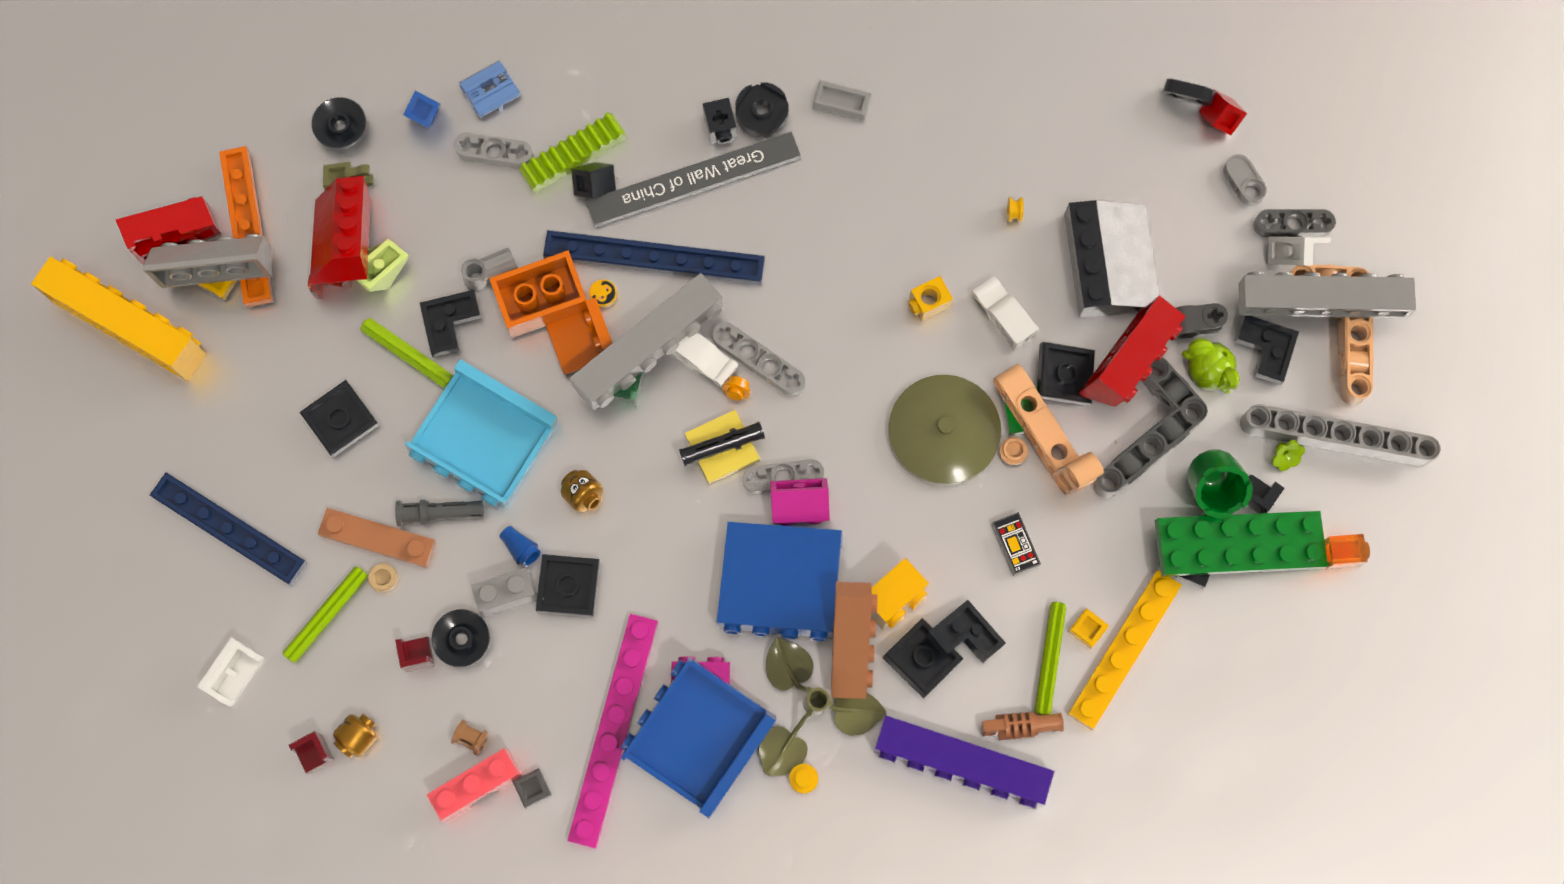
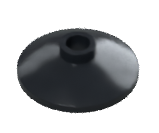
M337 97L323 102L315 110L311 126L316 139L322 145L332 149H344L354 145L361 139L367 122L365 113L358 103L348 98ZM338 125H346L342 130H337Z
M465 609L450 611L443 615L435 624L431 638L432 647L437 657L444 663L453 667L470 666L478 662L488 649L490 642L488 626L473 611ZM460 635L467 636V642L463 645L457 642Z

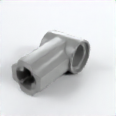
M505 248L481 259L471 258L466 260L462 265L461 272L464 284L469 290L481 291L490 283L489 278L517 269L518 267L511 250ZM475 271L482 273L478 278L468 277L470 273Z

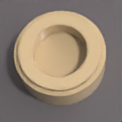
M377 564L370 570L368 582L375 591L388 593L397 586L398 574L389 564Z

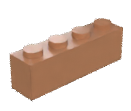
M836 582L831 698L866 699L867 687L872 688L873 670H868V663H874V645H869L870 638H875L876 620H871V612H877V594H872L871 583Z

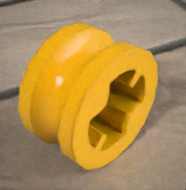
M1009 197L1007 203L1008 222H1012L1013 219L1022 222L1024 211L1023 198L1019 197L1018 200H1013V197Z

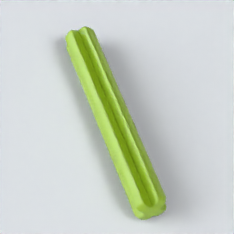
M368 318L362 323L361 332L442 388H446L453 377L451 373L373 319Z
M357 566L350 571L283 650L282 654L289 661L297 662L367 579V573Z
M1052 602L1050 605L1035 704V713L1039 715L1050 714L1052 709L1067 608L1066 604L1061 602Z

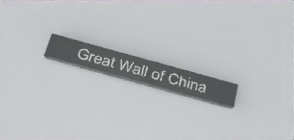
M792 132L606 193V195L588 199L586 203L594 226L597 228L799 160L801 155Z

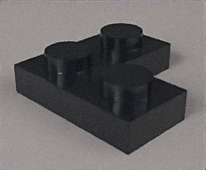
M474 290L420 302L432 357L460 351L454 325L481 319Z
M1244 316L1236 343L1262 351L1255 377L1282 385L1299 331L1253 316Z
M969 600L965 601L925 635L943 657H946L962 642H965L982 663L1006 644Z

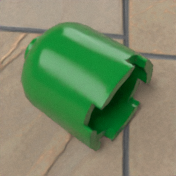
M1220 449L1207 450L1192 460L1188 468L1187 480L1197 505L1206 515L1214 518H1229L1232 516L1231 513L1248 505L1252 497V483L1238 460L1230 453Z

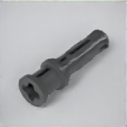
M421 499L417 503H402L399 500L395 503L397 526H402L403 523L420 522L421 525H426L430 521L483 519V500L429 503L425 499Z

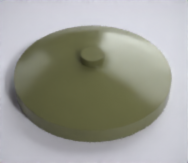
M934 375L913 383L896 400L890 414L888 438L896 460L910 475L928 484L953 486L972 480L989 466L1000 443L1001 422L993 401L978 385L958 376Z

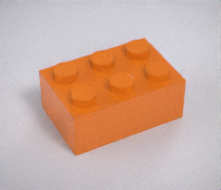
M569 250L489 278L511 338L545 327L548 323L588 310L585 302L587 299Z

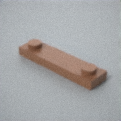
M330 508L326 509L317 534L326 539L423 568H428L436 545L434 539Z

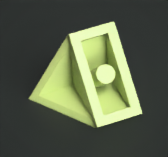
M388 238L382 244L369 248L367 279L356 281L369 292L389 289L408 260L409 255Z

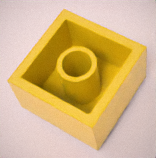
M906 557L872 587V594H877V612H871V618L876 620V624L882 630L887 626L893 629L904 619L903 616L906 614V609L910 607L914 610L927 596L928 581Z

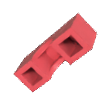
M503 748L428 793L427 797L440 820L448 822L470 809L471 805L491 792L503 789L523 775L510 752Z

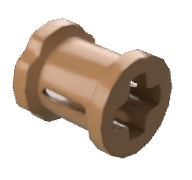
M462 720L452 736L451 743L454 745L460 744L471 749L473 754L478 756L488 740L489 732L476 730L468 726L467 721Z

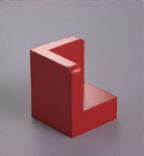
M1213 89L1216 93L1212 105L1201 106L1199 113L1213 127L1232 136L1247 115V112L1232 98Z

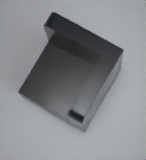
M593 162L571 169L574 196L594 199L616 190L613 164Z
M1251 474L1248 477L1253 486L1252 497L1247 506L1257 513H1267L1285 488L1277 482L1269 486Z

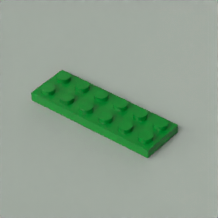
M1321 511L1236 514L1229 518H1214L1211 516L1168 517L1154 520L1161 577L1309 570L1328 567Z

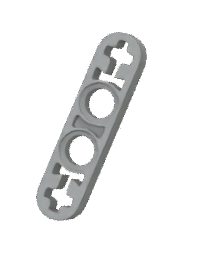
M721 322L714 327L712 333L713 342L719 349L784 394L797 396L803 392L805 377L800 370L733 324ZM727 330L730 331V338L737 342L734 350L731 349L733 342L725 338L723 341H720V331L722 333H725ZM744 345H751L755 348L756 352L752 357L744 358L740 355V348ZM768 360L775 361L778 369L775 373L768 374L762 369L763 363ZM783 368L786 369L785 376L791 380L794 377L798 378L799 387L792 386L788 388V381L782 376L780 381L776 380L780 377Z

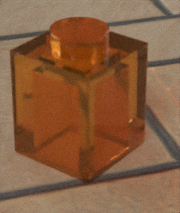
M1364 534L1329 536L1325 539L1328 560L1326 570L1360 567L1368 562L1370 547L1368 542L1364 540Z

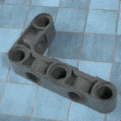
M1163 357L1159 361L1154 360L1150 367L1159 369L1161 376L1156 377L1150 374L1142 383L1153 396L1156 395L1169 410V414L1120 453L1104 468V474L1096 478L1097 480L1093 484L1094 491L1102 498H1111L1128 484L1134 482L1181 443L1207 416L1208 409L1205 402ZM1186 409H1194L1198 413V419L1190 418L1186 413ZM1152 443L1156 447L1157 453H1148L1144 448V444ZM1102 478L1112 479L1115 488L1108 489L1104 487Z

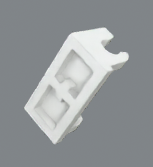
M230 638L197 687L221 703L231 707L264 660V657L239 641Z

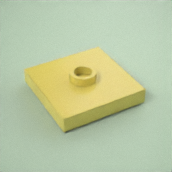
M733 410L686 432L685 437L689 445L692 446L729 433V429L735 428L737 430L744 426L736 410ZM749 443L741 446L742 449L740 450L732 449L698 461L708 484L710 485L759 462L760 458L753 444Z

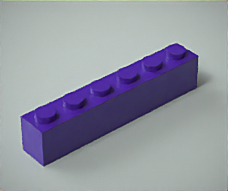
M887 715L884 717L874 748V752L879 753L878 758L881 760L895 763L896 759L907 762L906 767L911 770L923 773L925 768L934 771V777L948 782L955 778L963 781L962 786L975 791H979L980 787L992 790L990 795L993 797L1008 800L1010 796L1019 799V805L1036 810L1037 806L1042 807L1045 805L1055 772L1054 770Z

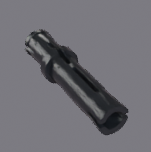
M758 421L737 430L735 428L729 429V433L683 449L681 448L679 452L684 466H688L689 464L732 449L740 450L743 445L765 439V435Z

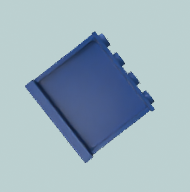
M728 522L717 614L719 629H723L724 633L738 635L741 631H751L752 635L759 637H768L770 633L781 634V637L786 639H798V635L810 636V640L820 642L827 641V638H833L835 589L839 577L840 555L843 547L842 530Z
M688 657L685 663L679 660L670 674L674 677L670 685L667 687L663 684L655 695L654 700L657 701V704L653 710L646 709L637 722L641 727L635 736L629 733L620 748L624 752L621 759H629L700 808L699 812L710 818L776 722V715L691 657Z

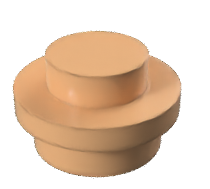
M1017 437L1007 438L1000 446V456L1009 465L1021 464L1028 455L1026 443Z

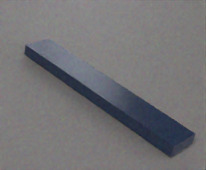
M165 472L149 495L290 586L307 564L304 559L167 472Z

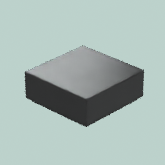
M539 768L512 781L524 808H528L552 796Z

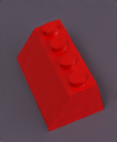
M364 176L336 178L315 200L310 269L311 285L367 279L371 198Z
M1160 295L1136 314L1079 394L1082 397L1113 407L1118 406L1123 401L1128 403L1138 391L1135 388L1137 383L1145 381L1153 371L1150 367L1153 361H1159L1168 350L1165 346L1168 340L1173 341L1182 331L1183 327L1180 324L1186 316Z

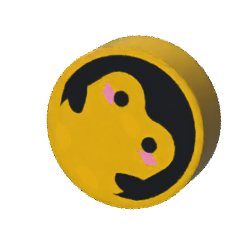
M601 279L591 285L589 296L590 299L596 297L599 308L606 309L616 302L617 290L611 281Z

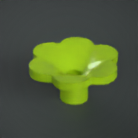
M1291 440L1287 444L1281 442L1276 446L1275 455L1271 459V463L1278 467L1280 471H1286L1301 462V456L1305 453V448L1303 445H1299L1296 440Z

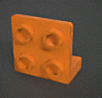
M596 297L585 301L588 310L546 325L564 375L579 371L612 344Z

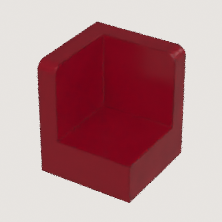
M428 636L404 641L403 639L395 640L400 668L405 672L435 666L431 642Z
M316 731L288 745L291 751L296 752L306 774H310L335 760L323 735Z

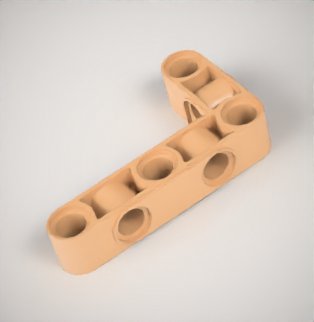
M1297 265L1290 272L1292 276H1303L1306 273L1316 272L1320 276L1346 273L1348 277H1359L1362 274L1369 273L1360 267L1336 265ZM1340 317V322L1338 323V355L1341 356V374L1339 375L1340 397L1343 402L1353 406L1365 400L1373 389V318ZM1350 332H1356L1360 336L1361 341L1353 339ZM1351 385L1358 386L1361 390V395L1355 394L1351 389Z
M1016 364L993 378L1001 397L1020 426H1022L1028 440L1063 494L1076 493L1104 474L1100 461L1092 452L1078 456L1021 365ZM1022 399H1027L1032 403V412H1026L1022 409ZM1052 447H1058L1062 450V460L1053 458L1051 454Z

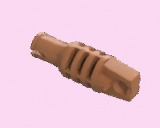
M1031 711L999 714L995 716V720L982 721L981 724L983 737L998 736L999 741L1035 738V736H1038V733L1063 732L1064 730L1062 713L1036 715Z

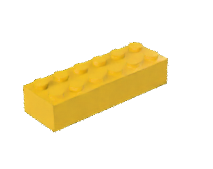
M50 256L31 283L33 287L54 304L187 382L206 356V353L200 348L202 343L195 339L192 333L180 326L178 328L174 327L168 319L156 312L153 315L146 310L147 308L134 299L128 300L123 297L124 294L110 285L108 287L104 286L92 274L88 272L83 274L77 270V266L64 258L58 261Z

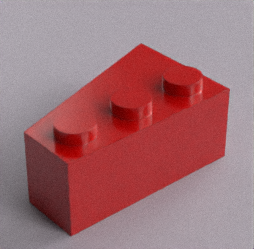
M202 196L115 219L127 249L142 265H144L153 247H161L164 243L182 245L189 244L192 240L206 241L221 234L212 210Z

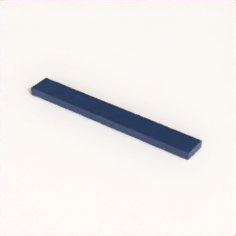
M547 230L543 252L544 259L569 250L573 263L696 277L702 273L707 279L762 285L765 256L551 230Z

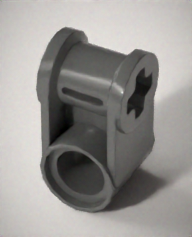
M1218 303L1176 307L1177 310L1186 316L1180 324L1183 329L1176 338L1186 339L1218 333L1228 319L1226 308Z

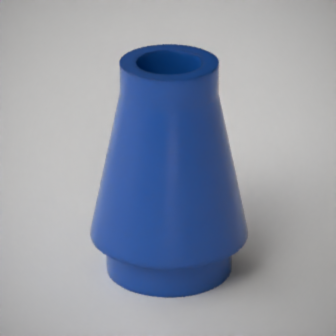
M508 526L501 532L499 538L504 542L516 564L528 567L538 559L541 551L538 549L537 543L515 530L512 526Z

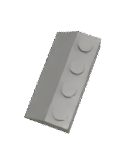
M248 234L240 239L220 237L217 241L211 242L192 240L189 244L182 245L164 243L161 247L151 248L143 265V270L161 288L272 277L271 245L264 236L258 234Z

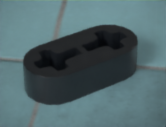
M1168 78L1162 93L1174 99L1202 106H1211L1216 92L1205 86Z

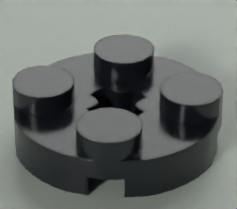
M761 82V85L752 86L751 84L746 86L739 93L735 102L736 121L749 134L763 138L771 137L783 128L789 116V106L785 93L778 86L768 82ZM765 104L767 105L768 113L758 114L755 107H762Z

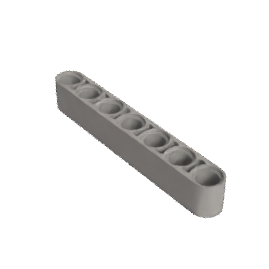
M1261 404L1251 406L1240 420L1241 429L1251 436L1283 442L1296 440L1299 445L1413 466L1427 465L1437 458L1441 451L1438 440L1429 435ZM1250 415L1258 416L1261 420V425L1253 424L1250 420ZM1278 420L1285 421L1289 426V431L1281 429L1278 425ZM1306 425L1313 426L1317 431V436L1310 435L1306 430ZM1334 430L1341 431L1345 440H1338L1334 435ZM1363 435L1368 436L1372 440V446L1364 443ZM1391 441H1396L1399 444L1400 451L1392 448ZM1419 446L1427 449L1428 457L1420 453Z

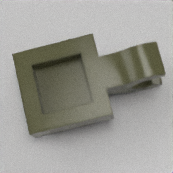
M351 162L323 165L324 190L336 178L364 176L367 186L373 185V174H370V166L362 164L352 167Z

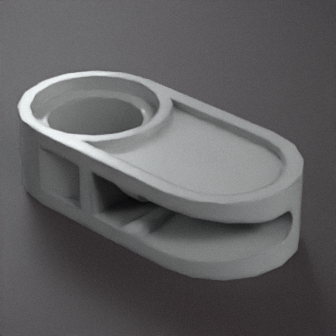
M1241 154L1231 156L1223 168L1225 178L1243 204L1247 206L1258 205L1267 193L1264 181L1246 156ZM1247 186H1255L1259 190V196L1256 198L1249 197L1245 192V188Z

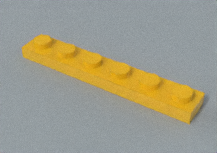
M1160 570L1155 571L1067 714L1068 716L1090 730H1094L1182 584L1169 576L1161 577Z

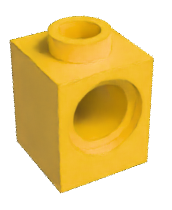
M938 276L911 289L908 306L914 316L918 315L923 322L951 308L953 297L941 276ZM927 295L932 296L936 302L930 305L925 304L921 298Z

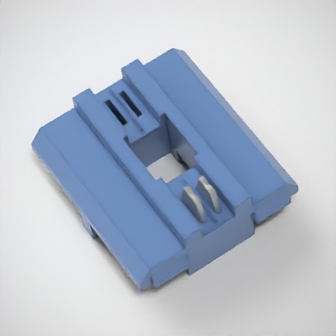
M500 61L459 82L461 90L466 94L474 111L480 118L497 108L499 110L503 109V105L520 96V91ZM488 85L495 86V88L486 93L483 91Z

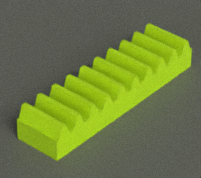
M607 112L602 119L597 118L594 124H587L584 130H577L574 136L570 134L567 140H560L557 146H550L547 152H540L539 157H532L529 163L523 162L519 168L520 173L533 193L536 194L571 173V169L586 164L626 140V134L613 114Z

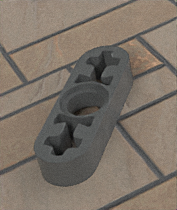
M1266 209L1257 215L1253 227L1255 232L1262 237H1325L1335 227L1336 219L1330 211L1325 209ZM1280 217L1282 218L1281 224H1272L1269 229L1266 228V224H1261L1265 218H1268L1269 223H1277ZM1288 218H1298L1302 224L1301 228L1297 230L1290 228L1287 223ZM1319 218H1322L1323 223H1327L1324 229L1321 228V224H1311L1307 229L1308 223H1316Z

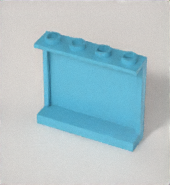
M460 359L454 368L455 374L411 442L407 441L405 446L410 451L408 455L417 462L423 464L426 460L434 465L432 470L445 478L451 475L459 480L457 485L464 490L472 493L474 489L483 494L481 499L491 506L496 507L499 504L505 507L554 430L558 419L554 414Z

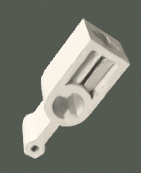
M995 276L972 291V295L984 308L991 323L1013 351L1037 335L1039 330L1037 325L1019 302L1006 292Z
M699 333L690 338L686 336L679 342L678 348L671 353L696 372L704 374L721 388L739 366L737 362L720 352L714 344Z

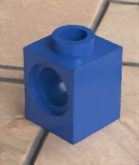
M415 91L403 115L430 129L441 104Z

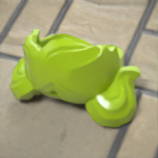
M1198 338L1191 341L1188 350L1182 352L1181 355L1189 360L1188 374L1198 387L1208 391L1220 389L1226 394L1238 387L1240 376L1236 370V357L1221 343H1211L1207 339Z

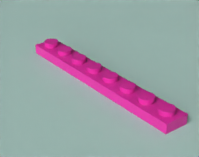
M634 614L629 616L568 836V842L597 849L621 756L624 751L620 747L628 736L657 630V620Z

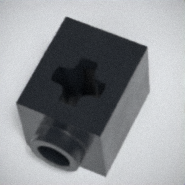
M729 97L702 103L710 142L725 144L732 141L733 138H737V127Z

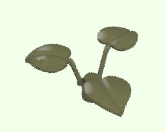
M780 637L773 641L767 653L766 674L768 680L780 691H787L795 685L798 690L805 692L807 695L803 700V707L806 713L793 731L790 733L784 727H773L758 746L764 774L774 777L789 774L795 766L804 762L807 755V744L804 740L795 736L811 715H819L828 707L831 711L836 712L834 715L836 727L848 736H859L868 732L886 715L884 707L869 693H866V699L835 698L836 706H834L826 690L802 686L800 683L807 681L813 673V660L805 649Z

